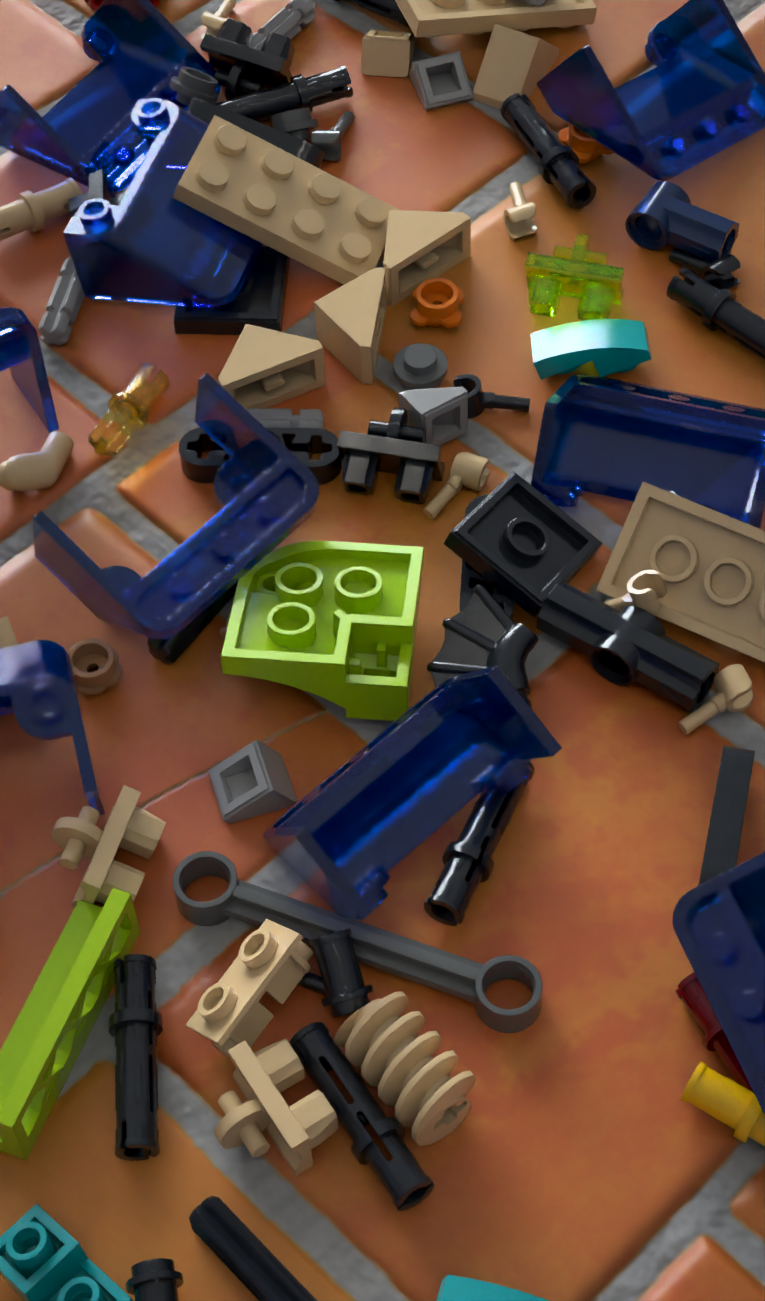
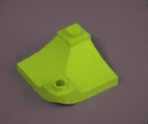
M306 541L277 548L269 554L245 565L238 580L221 653L222 674L273 681L313 693L345 708L346 718L407 722L413 680V661L424 566V547L338 541Z

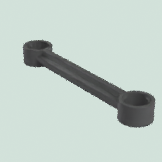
M201 851L189 855L180 862L174 872L173 888L178 909L186 920L195 925L214 926L225 922L231 917L260 928L263 922L268 919L300 933L304 937L301 941L310 945L309 940L350 928L352 934L350 936L359 963L475 1003L477 1014L482 1022L495 1031L501 1033L523 1031L530 1027L540 1014L542 979L536 967L522 957L502 955L489 960L485 964L469 960L239 880L233 863L226 856L217 852ZM217 876L229 883L227 891L212 901L198 902L185 895L187 887L200 877ZM512 979L526 985L532 992V999L520 1008L502 1009L490 1003L485 992L491 984L499 980Z

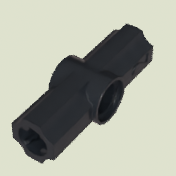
M565 582L562 585L556 584L546 596L544 605L537 616V629L589 656V661L593 668L609 682L619 686H629L636 681L690 711H693L695 708L698 709L704 703L714 684V677L719 672V663L666 636L662 624L646 610L636 606H626L618 611Z

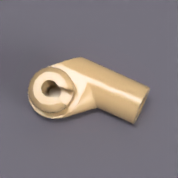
M52 431L49 433L40 452L15 455L10 457L8 461L0 464V485L9 491H31L52 486L57 481L74 447L73 440L63 432Z

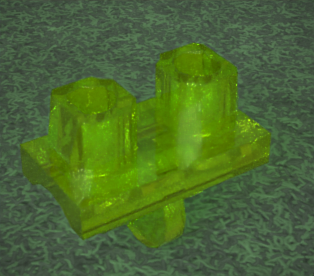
M577 234L574 248L555 245L553 256L528 253L525 272L527 288L529 290L530 312L549 317L557 315L561 296L580 299L577 310L578 319L582 321L608 319L614 304L621 305L624 270L621 267L606 265V253L589 251L590 236L586 234Z

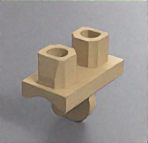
M123 785L103 831L95 826L100 816L99 811L90 806H83L78 818L62 817L56 821L51 837L58 846L64 849L59 863L65 868L74 870L78 867L82 857L91 858L71 904L72 907L75 908L78 900L91 904L96 900L105 904L113 888L130 893L134 901L145 873L113 858L118 847L150 860L166 824L165 821L148 811L136 807L141 794L140 791Z
M283 1039L253 1053L246 1040L229 1049L228 1055L236 1067L232 1074L233 1080L247 1102L242 1103L237 1093L233 1090L226 1092L219 1098L218 1104L225 1113V1116L215 1127L214 1135L224 1149H232L245 1145L253 1158L260 1157L270 1148L269 1143L262 1134L266 1129L295 1176L314 1166L311 1149L320 1145L338 1130L337 1115L324 1094L319 1090L314 1091L291 1106H288L280 1094L305 1078L304 1067L288 1040Z

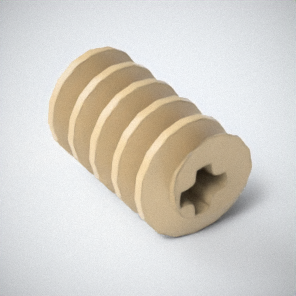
M403 991L394 992L383 999L373 1000L356 1010L337 1030L333 1041L337 1046L345 1047V1056L354 1066L361 1067V1076L370 1086L378 1087V1096L385 1105L395 1107V1117L404 1127H412L411 1137L419 1146H426L441 1140L453 1132L466 1118L472 1107V1102L466 1095L474 1086L476 1077L470 1070L461 1072L453 1078L449 1077L457 1066L459 1057L451 1050L445 1051L433 1058L432 1055L439 1048L442 1037L435 1030L428 1031L416 1038L426 1019L420 1011H412L400 1017L407 1008L409 999Z

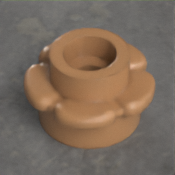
M88 638L75 643L67 653L66 664L63 667L64 680L69 686H76L81 694H100L108 687L114 686L121 678L122 666L118 664L119 655L107 642L101 639ZM91 669H98L95 672H88Z

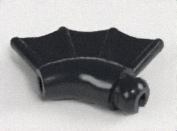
M478 584L474 587V593L468 605L457 615L450 619L446 618L442 622V626L445 628V639L442 648L432 662L427 665V670L431 673L435 682L436 690L430 713L434 717H439L492 703L495 706H499L500 717L509 722L518 721L527 717L532 709L531 701L527 697L531 689L525 662L539 639L523 624L518 622L515 624L483 585Z

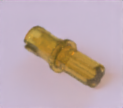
M149 363L142 364L122 392L114 393L109 399V410L88 437V442L94 447V452L101 457L104 455L115 456L134 430L141 429L149 421L148 412L170 385L169 378L163 370H160L153 381L148 384V378L156 366Z

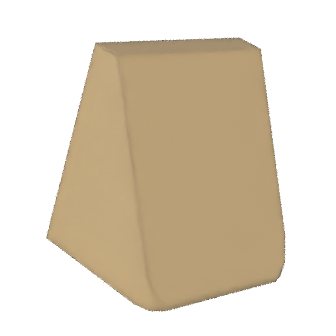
M370 30L362 38L361 72L365 75L407 77L411 69L416 44V37L413 32Z

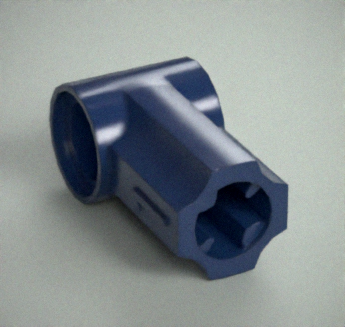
M659 181L652 185L625 222L626 231L630 238L644 249L660 250L666 244H669L710 262L726 254H731L739 231V223L692 205L687 193L678 185L668 181Z

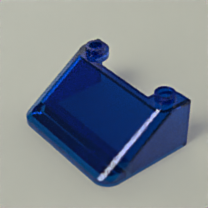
M104 0L95 13L85 22L81 31L84 52L89 58L98 61L99 64L43 117L12 86L6 85L0 91V146L67 178L71 177L86 187H89L88 175L102 169L107 175L108 190L114 195L122 193L186 129L181 122L188 106L176 100L177 92L169 86L171 78L178 76L181 67L202 71L213 78L216 73L211 64L149 0ZM217 84L215 92L219 95L221 85Z
M689 0L666 19L653 26L648 33L645 53L648 60L658 67L616 88L613 87L589 45L580 48L536 83L549 107L557 116L659 181H668L765 128V74L723 0Z
M160 98L139 99L131 113V119L135 130L145 135L149 151L118 206L110 205L106 199L102 198L88 200L80 206L78 212L71 218L63 232L84 294L91 299L201 308L223 306L231 302L239 294L263 243L172 198L182 175L210 124L170 101Z
M572 375L545 403L531 485L556 506L576 507L579 497L585 491L634 502L644 481L668 492L672 490L680 497L761 529L765 516V409L607 377L600 378L596 375Z

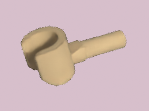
M224 0L218 11L214 14L206 11L201 15V23L207 27L205 33L201 35V40H203L205 34L217 36L227 17L235 7V0Z
M513 182L510 184L509 189L514 207L505 209L503 212L505 228L512 240L537 232V227L533 221V217L536 214V206L533 202L527 203L521 183Z
M469 452L458 453L451 467L450 478L423 509L424 514L428 518L434 519L449 501L459 493L462 486L481 491L485 487L490 475L489 469L485 468L488 464V459Z
M644 570L635 574L627 582L626 588L629 593L603 603L618 611L626 606H636L655 616L661 607L658 598H663L667 594V589L659 572L656 570Z
M741 664L730 665L716 674L713 683L719 694L710 698L707 703L678 722L684 734H689L726 709L729 712L735 713L744 711L751 705L753 700L752 681Z

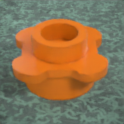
M583 114L576 116L570 121L569 128H563L558 133L559 141L562 145L573 149L579 158V163H588L597 159L601 154L611 155L617 149V141L614 138L608 137V123L597 115Z
M431 278L423 281L413 290L412 298L416 305L415 309L410 312V321L414 325L419 327L429 325L431 327L445 326L446 328H454L461 324L462 313L459 311V304L464 302L465 293L453 282L444 278Z

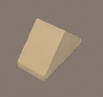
M495 24L472 92V100L501 109L503 102L515 93H519L521 97L522 94H526L529 98L559 57V48L538 37Z
M389 210L383 268H386L387 303L390 306H394L411 295L413 290L423 281L439 277L471 256V218L464 212Z
M376 267L314 302L317 340L362 384H373L387 311L386 268Z
M246 324L218 377L222 408H240V413H247L248 408H268L325 386L326 375L323 346L319 340Z

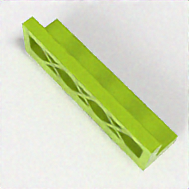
M113 888L103 907L78 900L0 1050L1 1152L27 1160L114 986L113 963L118 958L124 960V956L130 954L141 932L130 893Z

